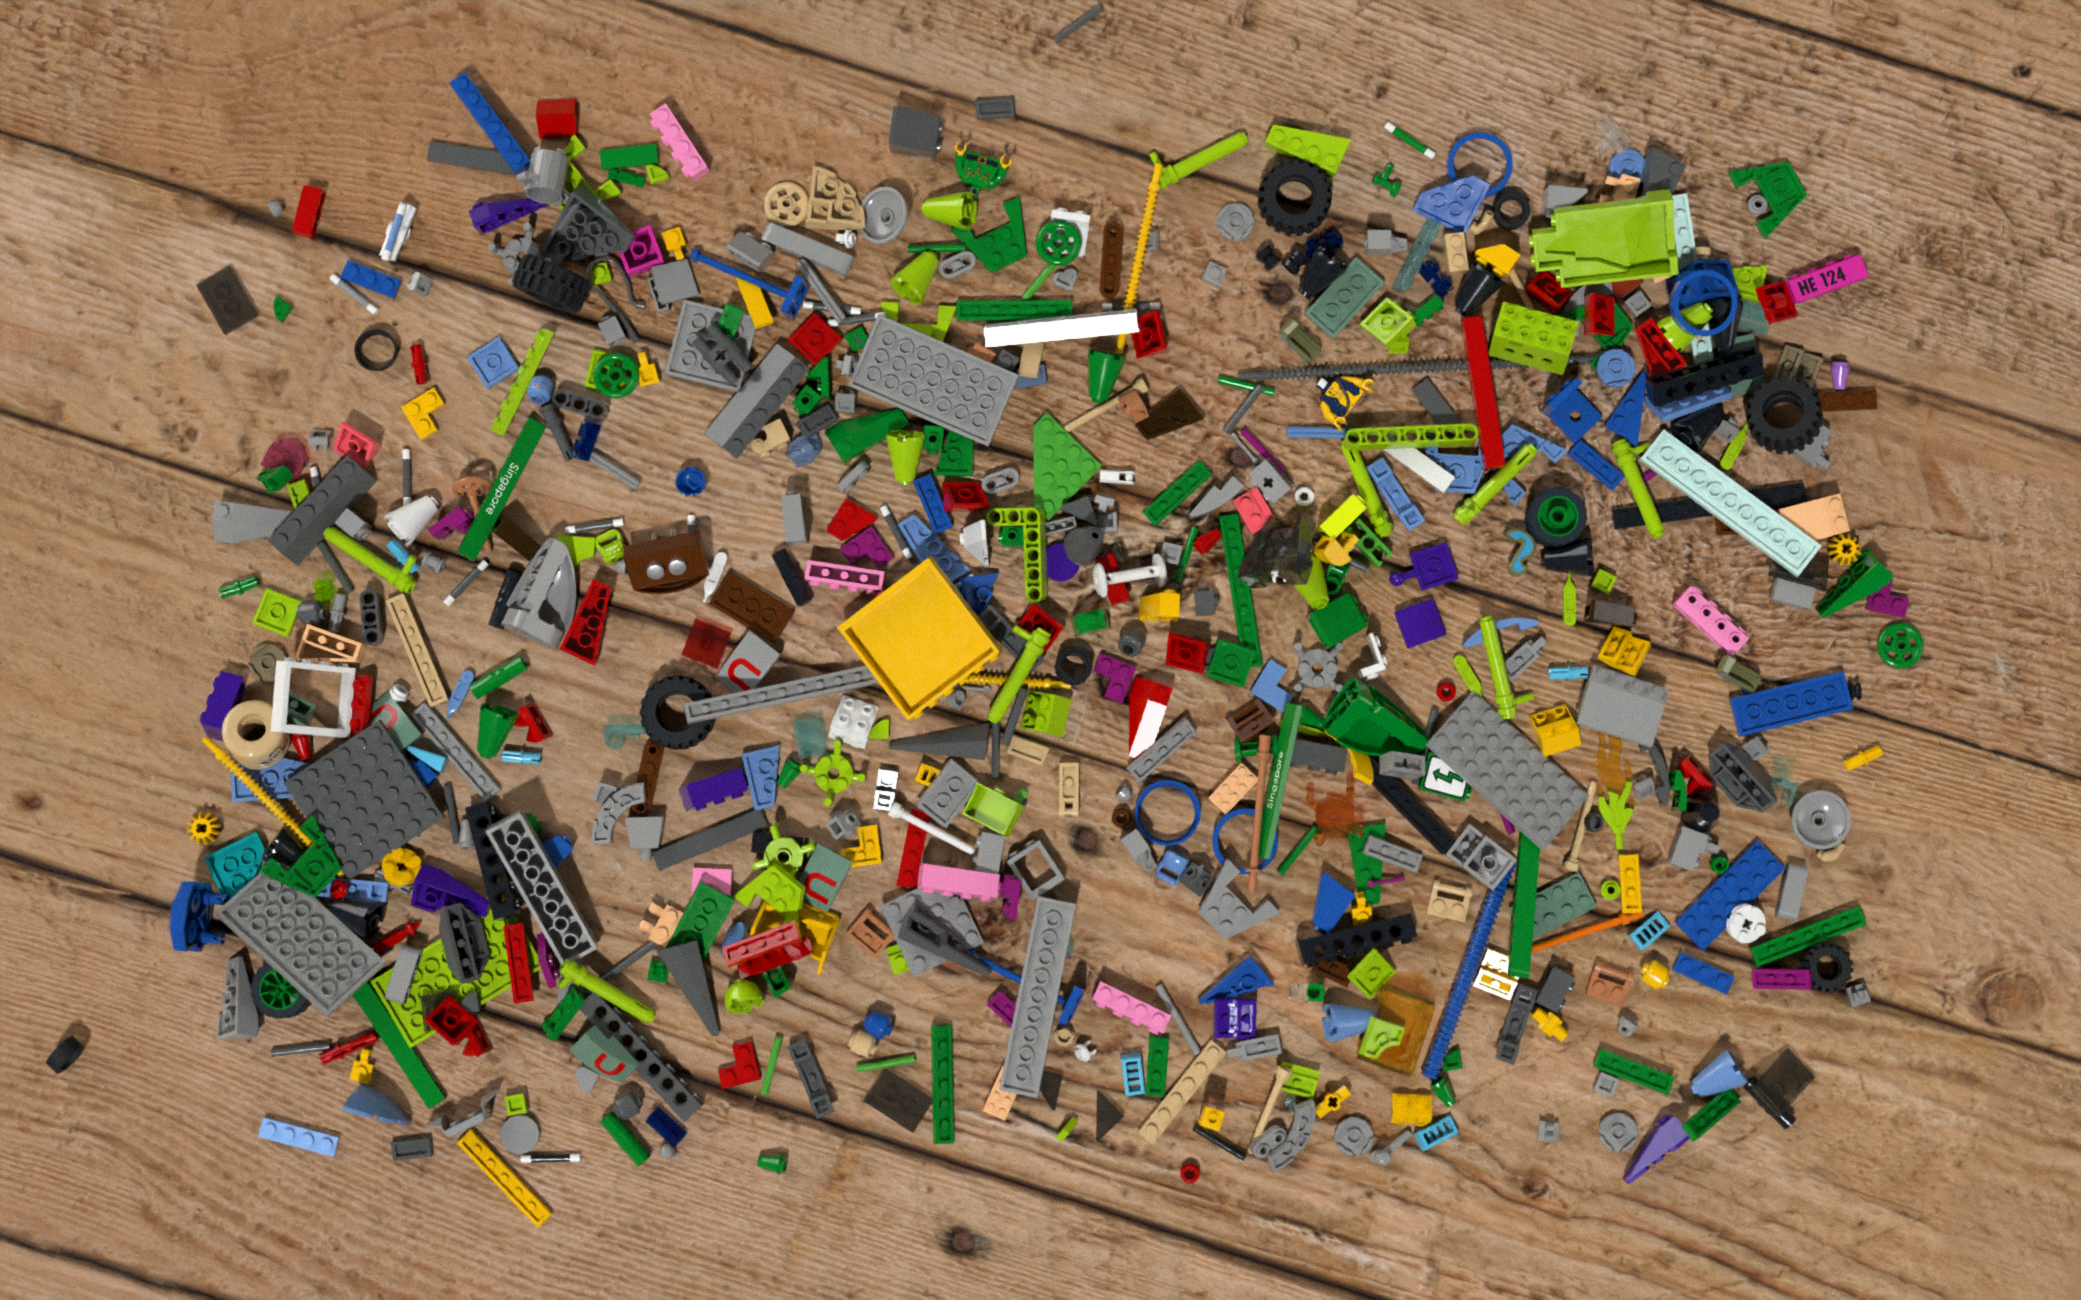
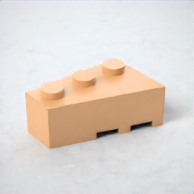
M307 624L295 658L297 662H302V659H308L318 663L319 661L361 663L367 645Z

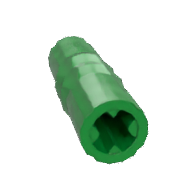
M518 656L470 684L469 687L476 699H479L503 684L508 683L511 679L528 670L523 659Z
M613 1111L600 1121L614 1141L619 1144L621 1149L637 1167L650 1157L649 1153Z

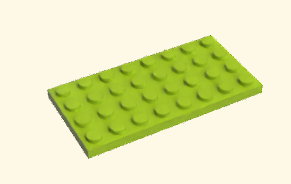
M490 908L487 917H479L490 955L479 980L463 984L459 983L448 968L442 941L439 939L422 950V957L408 999L404 1005L385 999L394 967L371 981L410 1048L437 1033L424 1021V1018L448 996L461 1005L466 996L473 992H478L479 1005L482 1006L511 988L503 926L519 924L520 922L516 916L503 921H496L493 919ZM526 934L531 975L541 970L538 962V952Z

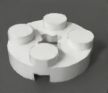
M1744 903L1732 909L1730 912L1732 914L1726 921L1727 931L1732 938L1740 943H1751L1764 935L1766 931L1765 916L1758 907ZM1747 919L1749 921V925L1747 927H1742V925L1745 923V920Z

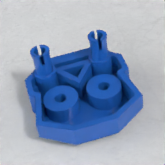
M181 882L171 904L169 932L174 951L202 952L207 943L224 945L225 940L217 938H226L225 933L210 932L214 904H226L228 901L222 899H230V894L214 893L210 883Z

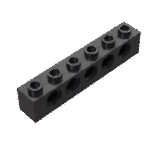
M1753 346L1646 378L1647 398L1655 407L1664 406L1669 402L1680 401L1686 397L1700 395L1706 391L1718 390L1723 386L1734 385L1747 379H1754L1757 376L1764 375L1762 353Z
M485 801L466 807L465 811L493 919L503 921L522 915L520 910L522 909V903L516 894L517 886L493 844L490 847L487 845L489 837L486 829L497 822L496 816H498L496 806L491 802ZM485 819H488V826L486 828H483L482 822ZM494 856H497L498 863L493 866L492 859ZM502 874L503 881L498 884L497 877ZM507 893L508 900L503 903L501 900L502 895Z
M1410 913L1296 942L1301 966L1307 965V968L1318 966L1320 961L1326 960V963L1338 961L1337 957L1345 956V959L1357 956L1356 952L1360 951L1367 954L1376 947L1382 946L1383 949L1394 947V943L1401 942L1402 945L1413 942V938L1417 937V933ZM1391 927L1398 929V937H1393L1390 934ZM1372 932H1377L1380 935L1379 942L1372 940ZM1359 937L1362 942L1361 946H1355L1352 943V938ZM1335 941L1342 943V951L1334 949L1333 943ZM1315 946H1321L1324 949L1322 956H1318L1315 953Z

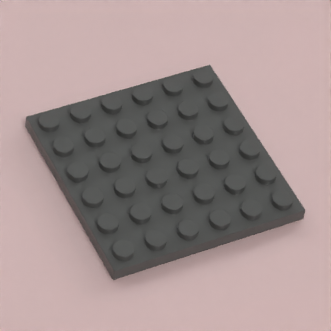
M381 719L284 782V785L308 819L311 815L316 818L318 827L323 832L328 846L331 847L348 881L384 858L387 853H392L393 849H398L446 817Z

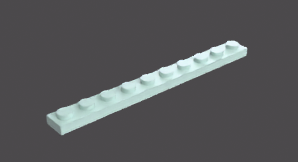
M1687 193L1672 195L1678 270L1697 260ZM1708 323L1703 327V330H1709ZM1705 336L1701 340L1696 338L1692 340L1690 347L1693 364L1714 358L1710 336Z

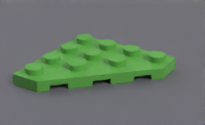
M1046 413L1033 426L1034 507L1043 509L1046 520L1049 521L1061 509L1062 505L1066 504L1096 474L1102 465Z

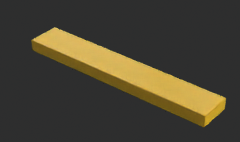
M470 1129L457 1142L465 1153L537 1228L553 1214L473 1129Z

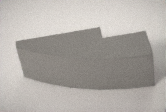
M1232 476L1221 490L1213 486L1188 517L1194 519L1214 512L1235 498L1244 489V485Z

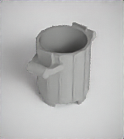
M537 146L531 154L529 170L517 174L516 178L524 184L525 194L531 200L544 204H554L556 207L567 202L571 193L564 189L569 164L568 158L565 156V151L557 148L556 151L541 150L542 146Z

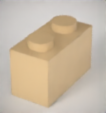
M1464 232L1444 234L1442 243L1447 276L1466 274L1469 266Z

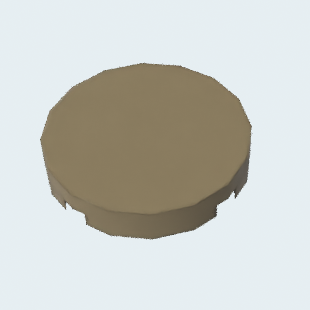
M262 644L256 647L250 654L249 670L257 680L275 682L276 661H285L287 655L276 645Z

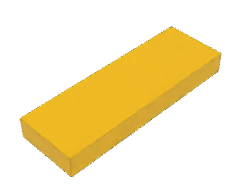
M754 272L748 273V274H750V275L756 277L755 274H754ZM736 277V282L755 329L773 324L772 316L760 287Z
M1638 854L1618 855L1622 914L1642 913Z

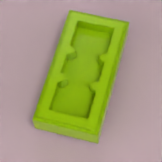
M306 479L286 485L296 510L311 494Z

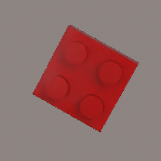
M816 313L788 339L814 366L823 358H826L843 340Z

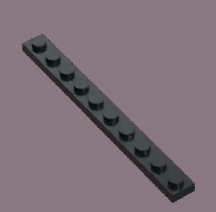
M1804 483L1748 491L1770 508L1807 502ZM1692 499L1654 504L1662 523L1714 516ZM1638 506L1611 511L1614 530L1646 526Z

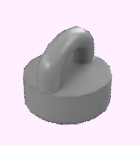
M954 689L946 697V703L949 708L960 709L965 704V693L960 689Z
M1621 1016L1618 1021L1619 1033L1624 1037H1629L1633 1031L1636 1032L1639 1026L1637 1022L1626 1016ZM1623 1027H1625V1028H1627V1029H1629V1030H1628L1627 1032H1625V1031L1623 1030Z

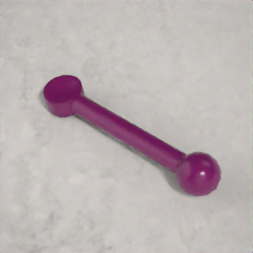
M1403 876L1380 881L1370 880L1367 885L1373 888L1375 885L1404 881L1405 878Z

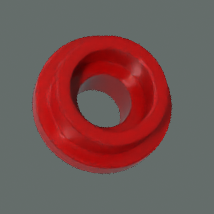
M1444 682L1437 687L1436 694L1441 701L1448 702L1454 699L1456 689L1453 684ZM1443 689L1449 690L1448 696L1443 695Z
M337 880L330 887V893H332L331 895L335 899L344 897L348 892V883L345 881Z
M1188 1163L1181 1168L1180 1176L1186 1183H1194L1198 1180L1200 1171L1195 1164ZM1189 1169L1193 1170L1194 1172L1193 1176L1191 1177L1186 1175V1172Z

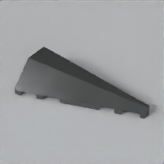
M990 723L889 742L888 749L985 761Z
M916 899L900 925L898 938L988 977L992 973V968L983 965L978 960L979 956L976 953H970L965 948L966 944L945 924L940 925L933 918L934 914L931 911L927 913L919 906L921 902Z
M694 940L656 950L666 968L670 971L676 983L699 1015L701 1021L709 1030L711 1036L719 1035L697 941Z

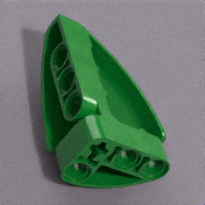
M1356 678L1350 679L1339 691L1322 723V729L1333 736L1340 745L1353 751L1373 756H1380L1389 751L1409 754L1419 753L1427 747L1426 743L1430 740L1427 733L1397 705L1373 686H1366Z

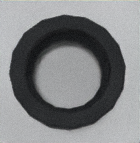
M1507 192L1496 200L1492 209L1494 213L1493 219L1502 229L1516 230L1521 228L1528 220L1530 205L1522 194ZM1514 200L1521 205L1522 216L1518 221L1507 222L1501 217L1500 207L1504 202Z
M1076 646L1068 647L1058 655L1055 663V673L1059 680L1071 686L1080 685L1091 674L1093 667L1092 658L1083 648ZM1077 656L1082 659L1085 664L1084 672L1075 677L1065 673L1062 664L1066 657Z
M69 1037L51 1053L46 1064L55 1073H62L78 1059L84 1050V1046L75 1037Z

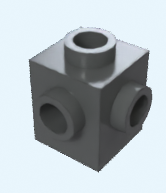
M1191 862L1178 881L1200 897L1214 878L1208 874L1210 870L1203 864L1198 866Z

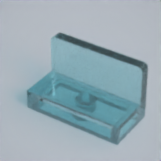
M1780 777L1772 778L1770 780L1772 787L1783 790L1779 806H1792L1798 783Z

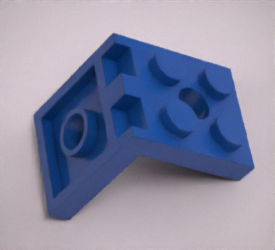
M1729 259L1696 260L1678 270L1679 275H1672V277L1665 279L1669 295H1671L1675 284L1685 275L1699 270H1711L1725 276L1733 285L1737 297L1739 296ZM1698 276L1685 284L1687 285L1686 293L1684 287L1681 290L1679 310L1681 311L1707 299L1730 298V295L1725 285L1721 281L1719 282L1717 278Z
M1578 378L1574 381L1569 379L1559 389L1561 393L1555 392L1545 402L1547 406L1542 410L1573 444L1603 417L1577 390L1582 384ZM1571 412H1578L1580 420L1577 422L1570 419Z

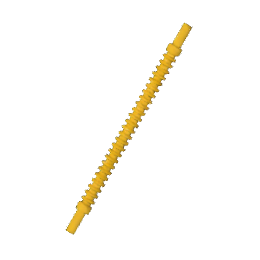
M1155 164L1152 181L1148 185L1150 191L1147 192L1149 196L1146 197V200L1148 201L1145 203L1146 208L1143 209L1145 211L1142 214L1144 219H1141L1143 224L1140 225L1142 227L1139 230L1141 234L1138 235V246L1135 247L1137 249L1134 252L1136 257H1133L1135 259V262H1132L1134 267L1131 268L1133 271L1130 273L1131 278L1128 279L1130 284H1127L1129 289L1126 290L1128 294L1125 295L1127 299L1124 300L1126 303L1123 305L1124 310L1134 309V299L1137 298L1135 296L1138 293L1136 288H1139L1137 283H1140V280L1138 278L1141 277V267L1144 266L1142 261H1145L1143 256L1146 255L1144 253L1147 250L1145 246L1148 245L1146 241L1149 239V229L1152 228L1150 223H1153L1151 218H1154L1152 215L1155 212L1153 208L1156 207L1154 203L1157 202L1156 196L1159 195L1157 191H1160L1161 186L1159 184L1163 167L1161 164ZM1129 333L1119 334L1115 353L1123 354L1126 335H1129Z
M973 673L968 675L970 679L966 683L972 682L974 684L977 682L978 685L980 683H983V685L988 683L989 686L993 683L994 686L997 684L1002 686V684L1006 683L1008 675L1003 677L1001 674L998 677L997 674L995 676H992V674L986 676V673L984 675L980 673L975 675ZM1028 677L1022 684V688L1024 686H1027V688L1032 686L1033 689L1035 687H1038V689L1043 687L1044 690H1050V688L1070 689V685L1062 681L1051 680V678H1044L1042 680L1041 677L1039 679Z
M208 736L202 740L215 754V758L218 761L222 760V764H226V768H230V772H234V776H238V780L241 779L242 784L245 783L246 788L249 787L250 792L253 791L254 796L257 795L258 800L261 799L262 804L265 803L266 808H270V812L274 811V816L278 815V820L282 819V824L286 823V827H290V831H294V835H298V839H302V843H306V847L312 844V841L299 829V822L295 823V818L291 819V815H287V811H283V807H279V803H275V799H271V795H267V791H263V787H259V783L256 784L255 779L252 780L251 775L248 776L247 771L244 772L243 767L240 768L239 763H235V759L231 760V755L228 756L224 748H219ZM342 870L337 874L340 878L345 876Z

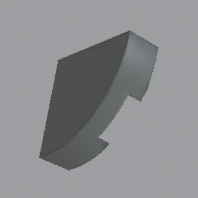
M478 992L469 994L461 1003V1006L469 1013L480 1011Z

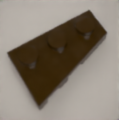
M1179 389L1149 413V417L1138 422L1135 427L1146 441L1202 421L1204 418Z

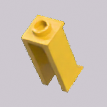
M1204 1104L1198 1125L1220 1131L1225 1115L1224 1110L1220 1108L1216 1110L1210 1108L1208 1104Z

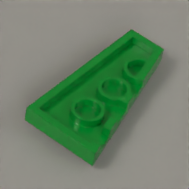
M1385 823L1347 829L1357 892H1363L1365 902L1371 905L1380 903L1381 884L1370 888L1367 883L1370 880H1382L1383 861L1364 855L1362 851L1368 835L1384 840Z

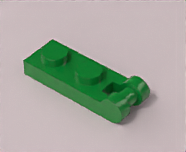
M572 987L551 1017L542 1023V1028L547 1032L546 1035L549 1040L554 1041L559 1038L586 1001L579 988Z

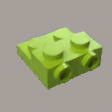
M1386 297L1360 323V326L1385 347L1389 348L1399 337L1404 338L1416 326V318L1410 311L1407 310L1405 312L1397 301L1394 300L1392 302Z

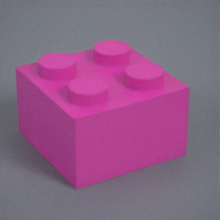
M651 225L632 231L635 237L626 252L620 253L630 278L651 271L650 268L653 266L666 264Z

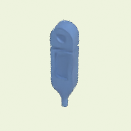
M465 671L461 675L460 681H458L449 699L446 719L449 720L450 716L461 707L470 689L469 685L474 682L475 675L473 672Z

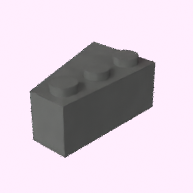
M1654 147L1646 150L1639 197L1647 195L1646 192L1666 189H1670L1671 194H1673L1686 165Z
M1295 739L1290 767L1301 768V766L1308 767L1307 770L1319 772V769H1324L1327 774L1337 775V772H1344L1348 750L1346 748Z

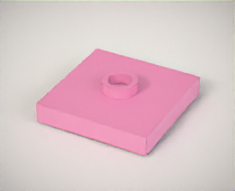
M693 868L691 898L701 881L731 896L733 870Z

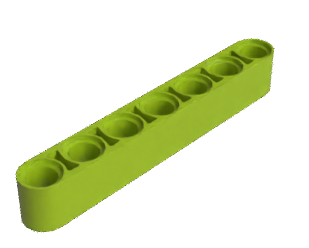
M1474 424L1355 428L1347 431L1343 439V445L1350 451L1469 446L1475 442L1479 431ZM1446 432L1452 433L1453 436H1454V438H1453V439L1447 438V437L1445 436V433H1446ZM1464 432H1471L1473 434V437H1466L1464 435ZM1431 433L1435 439L1430 440L1425 434ZM1387 435H1393L1396 441L1388 440ZM1406 435H1414L1415 440L1412 441L1407 439ZM1353 436L1358 442L1351 443L1348 437ZM1374 436L1377 441L1370 442L1367 437Z

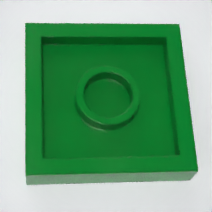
M1218 639L1207 677L1244 688L1256 651Z

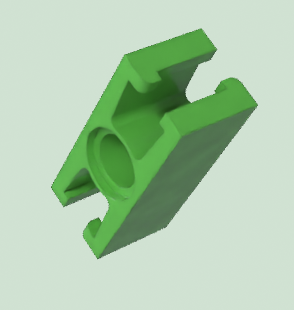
M1360 519L1352 525L1354 528L1358 526L1365 534L1358 540L1355 546L1378 568L1382 562L1378 561L1372 554L1375 548L1381 550L1386 555V559L1393 553ZM1350 527L1345 532L1351 533L1353 529ZM1364 539L1372 540L1373 547L1366 548L1363 545Z

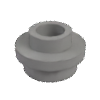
M1755 195L1749 199L1747 206L1752 214L1759 215L1767 209V201L1764 197ZM1755 202H1760L1761 207H1756Z

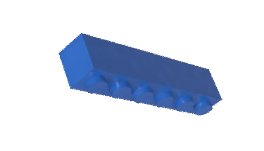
M464 72L449 82L454 93L514 174L517 176L519 173L528 171L530 159L467 74Z

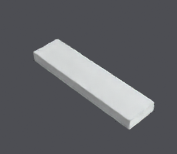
M1391 435L1388 440L1396 441V438ZM1415 448L1383 449L1443 494L1455 480L1453 475Z

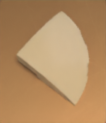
M813 166L805 228L822 230L864 229V210L856 198L854 189L848 183H843L838 179L835 173Z

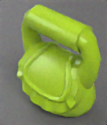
M611 529L596 537V548L606 564H612L623 559L625 544L622 534L618 530ZM617 535L616 541L614 540L603 547L600 545V543Z

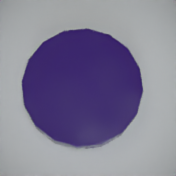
M1063 543L1054 544L1046 550L1047 576L1057 582H1064L1072 579L1077 574L1080 565L1074 564L1067 558L1065 549H1063Z

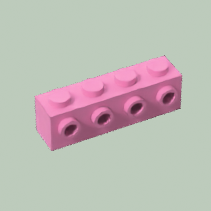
M666 103L651 112L652 120H650V123L656 131L658 129L661 131L662 136L660 138L666 147L670 145L672 148L671 155L675 161L682 163L683 167L681 170L686 178L691 177L693 182L709 173L707 165Z
M807 560L805 580L811 586L820 587L821 584H827L828 588L840 590L841 586L847 587V591L859 592V589L867 590L866 594L876 595L884 589L886 573L885 571Z
M1688 587L1672 606L1726 655L1734 656L1749 639L1745 636L1747 633L1741 627H1735L1731 623L1732 619L1727 614H1721L1714 602L1711 600L1707 601L1702 597L1703 593L1697 587Z
M922 864L919 867L917 889L922 890V893L925 894L941 892V895L945 897H953V894L961 895V899L972 900V897L980 898L979 901L991 902V900L996 899L998 896L1000 875Z
M1100 981L1092 997L1095 1000L1094 1005L1103 1009L1107 1006L1113 1009V1014L1121 1018L1123 1015L1131 1018V1023L1138 1026L1141 1023L1149 1026L1147 1030L1156 1035L1159 1032L1164 1033L1171 1018L1170 1014Z

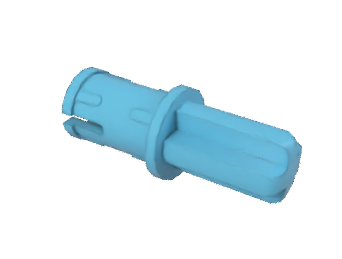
M393 539L387 544V548L398 559L397 562H401L404 566L410 556V552H406ZM415 562L410 574L415 573L420 568V565Z
M1567 665V667L1549 668L1548 671L1549 679H1567L1568 681L1571 679H1588L1587 666L1570 667V665Z
M521 749V751L503 750L501 754V759L505 762L520 763V765L523 763L540 765L541 762L540 752H524Z

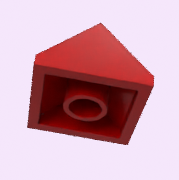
M576 99L537 101L535 116L539 139L569 138L573 135L578 137Z
M1541 271L1525 289L1532 298L1552 315L1573 294L1567 287L1561 288L1560 282H1556V278L1549 271Z
M1596 293L1585 296L1584 335L1614 336L1615 297Z
M1159 311L1139 317V332L1131 333L1137 359L1166 353L1167 346Z
M980 481L942 483L944 512H980L989 508V502Z
M1035 603L1032 604L1018 624L1019 627L1031 634L1033 630L1036 631L1037 627L1051 634L1049 637L1051 640L1043 648L1045 652L1048 651L1065 629L1061 623Z
M1169 632L1165 664L1203 674L1211 645L1206 641Z
M450 996L424 1018V1021L452 1046L459 1045L478 1023L477 1019Z

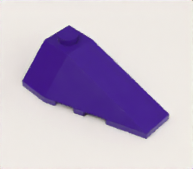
M530 198L485 204L478 203L472 207L473 209L469 210L474 228L481 235H484L551 204L539 203Z

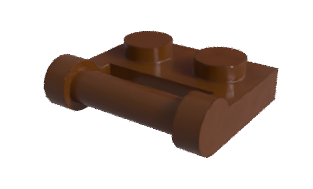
M1258 697L1253 699L1251 704L1232 716L1228 715L1225 717L1243 745L1276 725L1274 719ZM1257 708L1259 709V711H1257L1256 713L1252 714L1251 716H1249V717L1246 718L1245 720H1243V721H1241L1240 723L1236 724V722H1237L1238 720H1240L1241 718L1245 717L1246 715H1248L1249 713L1253 712V711L1256 710Z

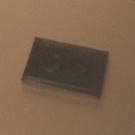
M230 266L196 285L224 335L229 334L259 316Z
M1815 554L1798 577L1770 558L1768 576L1825 590L1828 581L1830 558Z
M1787 1048L1750 1089L1776 1117H1779L1813 1081L1815 1076Z
M885 1068L864 1102L914 1133L930 1108L932 1097Z

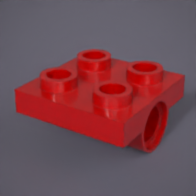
M1785 281L1760 286L1755 289L1769 325L1798 317Z

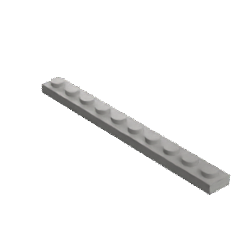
M867 666L689 702L683 704L687 724L877 685L878 681Z

